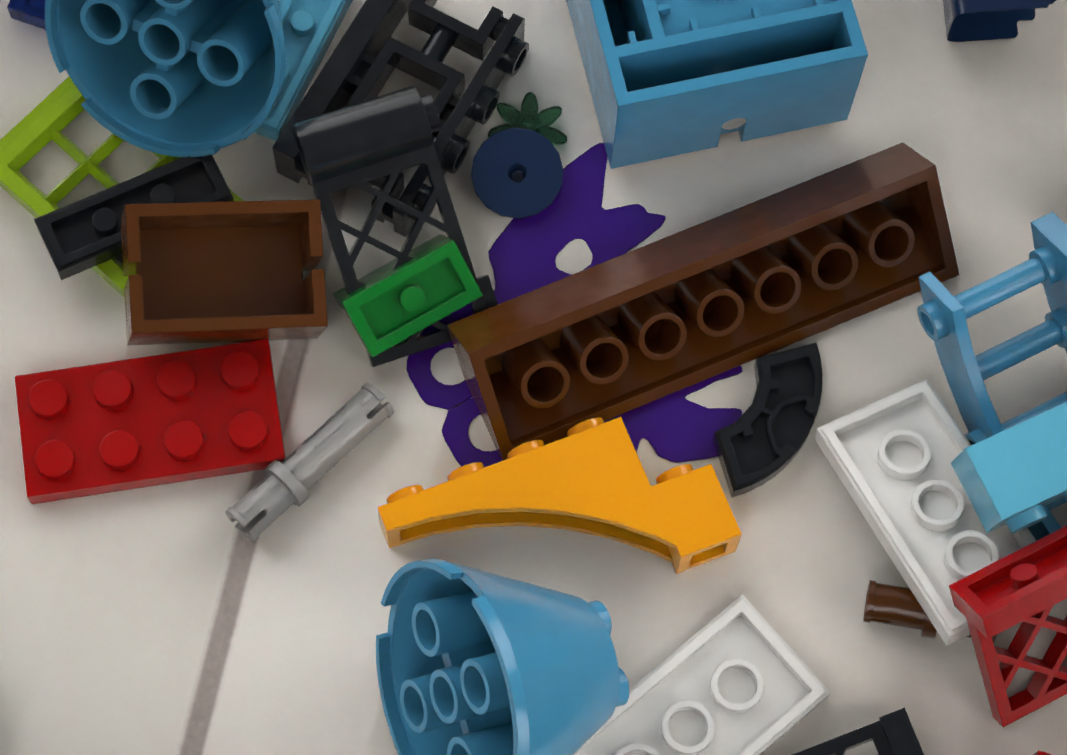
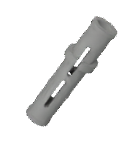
M365 383L355 396L282 462L272 461L265 468L267 476L233 507H229L225 511L231 522H238L235 525L237 530L248 540L255 542L259 538L258 536L292 504L299 507L309 499L307 491L378 425L394 414L393 407L389 402H386L384 405L380 403L385 399V396L373 385Z

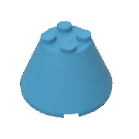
M45 0L46 34L49 48L59 73L67 71L74 85L86 99L81 106L97 122L121 139L144 150L173 157H203L216 154L221 148L237 143L242 139L245 140L252 135L269 116L281 93L285 77L286 48L279 0Z
M427 558L404 565L393 575L384 591L381 604L384 607L391 605L388 632L376 635V666L383 709L398 755H574L611 718L615 708L625 705L628 701L630 690L628 679L623 670L618 667L615 649L610 637L612 630L611 617L605 605L598 600L586 602L578 596L437 558Z

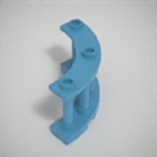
M1054 212L1030 222L1035 250L1029 253V260L953 296L930 271L919 276L924 304L917 308L918 317L924 331L934 341L950 390L969 431L965 436L971 445L1067 402L1066 391L1001 424L984 384V380L1056 344L1061 348H1065L1067 353V225ZM1042 283L1051 312L1045 315V322L975 356L966 319ZM1065 497L1043 507L1048 517L1028 527L1036 541L1061 528L1050 510L1066 503Z

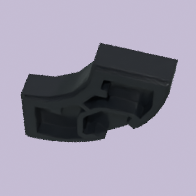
M817 343L756 358L754 370L757 389L751 406L737 422L714 433L713 442L731 498L745 494L774 478L793 460L805 443L814 424L822 394V366Z

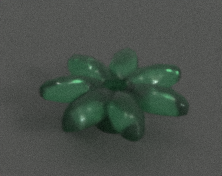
M528 92L524 96L521 112L509 104H497V112L507 124L490 129L488 138L498 131L516 127L534 130L548 138L553 146L567 143V136L564 133L549 127L561 116L562 108L560 106L549 107L538 113L537 99L532 92Z

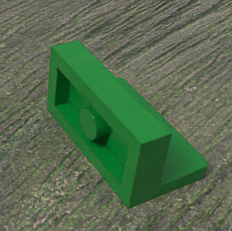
M442 234L437 235L410 251L408 256L414 259L405 262L393 270L392 266L396 260L394 259L358 279V281L366 284L365 286L350 294L346 292L345 287L333 294L338 305L345 310L366 351L372 358L483 296L454 240Z

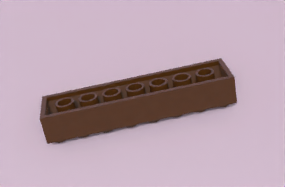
M902 142L448 324L447 327L464 379L498 454L503 461L508 459L507 454L512 449L533 440H543L544 445L560 440L568 436L567 432L569 429L585 420L596 417L602 418L603 421L609 420L920 292L919 276L929 271L940 282H944L958 276L959 270L936 165Z

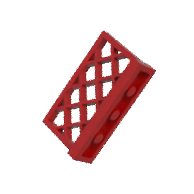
M1066 525L949 585L954 606L966 617L993 718L1002 727L1067 694V667L1061 665L1067 655V615L1064 620L1048 615L1053 605L1067 599ZM1022 622L1008 649L994 646L993 636ZM1041 627L1057 631L1043 659L1026 655ZM1019 667L1035 671L1026 689L1008 698L1006 690Z

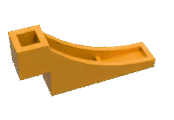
M600 417L585 420L569 429L567 432L568 437L544 445L543 440L526 442L512 449L507 454L508 459L487 467H484L482 462L464 465L451 472L447 476V482L424 490L422 485L405 487L391 494L386 499L388 504L377 507L380 527L389 548L432 535L472 528L530 526L566 529L609 538L655 554L672 562L676 574L735 552L742 533L712 464L693 470L691 464L674 467L656 478L657 484L651 486L621 417L605 423Z

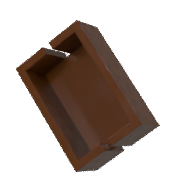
M320 199L125 204L121 217L123 276H128L124 288L127 345L234 342L263 339L318 338L328 327L324 269H315L324 256ZM311 270L303 281V271Z

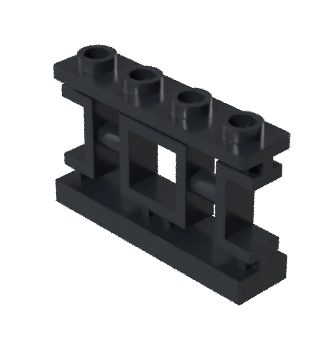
M366 0L273 145L272 149L277 173L296 183H299L302 177L308 180V184L311 185L299 155L292 124L376 98L394 69L397 68L440 90L434 103L440 118L441 130L432 133L434 147L443 175H445L446 171L455 174L462 165L469 150L470 141L466 139L476 122L482 125L486 124L496 108L500 97V92L496 90L506 73L511 76L516 75L527 56L529 43L524 41L525 18L513 13L508 20L503 17L502 10L492 6L477 30L433 8L437 0ZM407 10L409 25L430 35L421 51L391 37ZM452 46L483 61L466 90L465 74L442 63ZM424 163L419 165L406 188L404 185V173L400 172L389 193V196L419 211L432 188ZM388 175L368 181V183L380 188L379 190L381 191ZM374 197V199L372 200V202H371V209H372V207H373V205H374V203H375L377 197ZM435 201V203H434V205H433V207H432V209H431V211H430V213H429V216H431V214H432V212H433V210H434V208H435V206H436V204H437L436 201ZM385 202L376 220L382 223L385 220L393 223L394 232L406 237L416 217Z

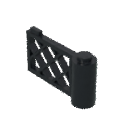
M410 86L292 124L295 142L304 169L311 183L315 198L320 199L321 216L348 294L366 285L357 280L353 267L364 242L396 257L392 266L394 270L405 262L414 259L408 255L426 222L446 232L448 238L454 240L483 296L469 303L472 314L498 305L489 275L486 274L476 278L434 147L432 133L441 130V122L430 94L420 97L416 87ZM424 163L432 188L419 211L389 196V193L401 170ZM388 175L381 191L365 183ZM355 186L377 197L361 231L337 219L329 194ZM435 201L437 202L443 223L429 216ZM385 202L416 217L400 251L368 236ZM341 230L357 237L350 252H348ZM437 321L432 326L439 330L418 336L419 332L405 339L404 342L392 346L373 358L367 352L371 366L376 367L452 341L447 325Z

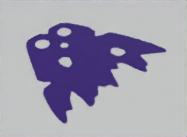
M598 143L563 169L561 189L551 205L537 215L522 219L513 218L488 251L495 278L494 294L498 304L572 275L559 270L556 267L555 260L558 253L575 239L584 240L592 253V262L585 268L588 269L627 253L658 230L665 222L666 217L664 215L648 213L640 204L608 210L602 208L607 163L604 143ZM470 304L442 318L439 322L448 325L473 315ZM430 325L423 330L420 336L439 329ZM450 341L409 355L406 370L421 399L427 405L448 410L442 427V434L461 467L475 462H482L484 467L501 462L502 459L497 450L491 452L482 451L470 442L468 436L469 425L474 418L481 414L474 398H472L473 396L466 381L464 380L456 385H444L438 382L432 375L430 368L434 355L442 349L454 348L453 342ZM740 365L606 420L604 423L621 417L636 453L640 440L644 438L648 440L659 457L671 462L679 463L718 457L713 442L714 433L737 422L742 416V410L737 408H706L687 400L685 397L715 381L743 372Z

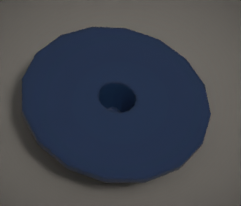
M514 127L496 132L481 144L473 158L471 178L475 193L486 208L502 217L522 219L539 214L553 203L561 189L563 166L559 152L548 138L531 129Z

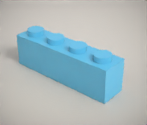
M1067 402L965 448L951 462L986 533L1007 524L1011 534H1015L1047 518L1048 516L1043 507L1064 497L1067 501Z

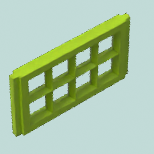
M70 76L0 139V186L35 218L60 209L56 204L89 173L105 188L119 184L99 164L125 140L112 133L88 156L61 132L84 110L81 104L86 100L74 85ZM53 140L79 165L52 191L45 195L22 175L19 170ZM152 152L159 159L146 172L182 157ZM229 188L234 201H243ZM113 258L92 267L98 275L125 298L124 288L128 276H123V264Z

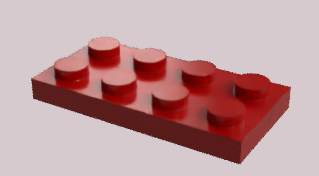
M269 339L15 376L26 492L31 504L263 470L272 461L282 462L286 458Z

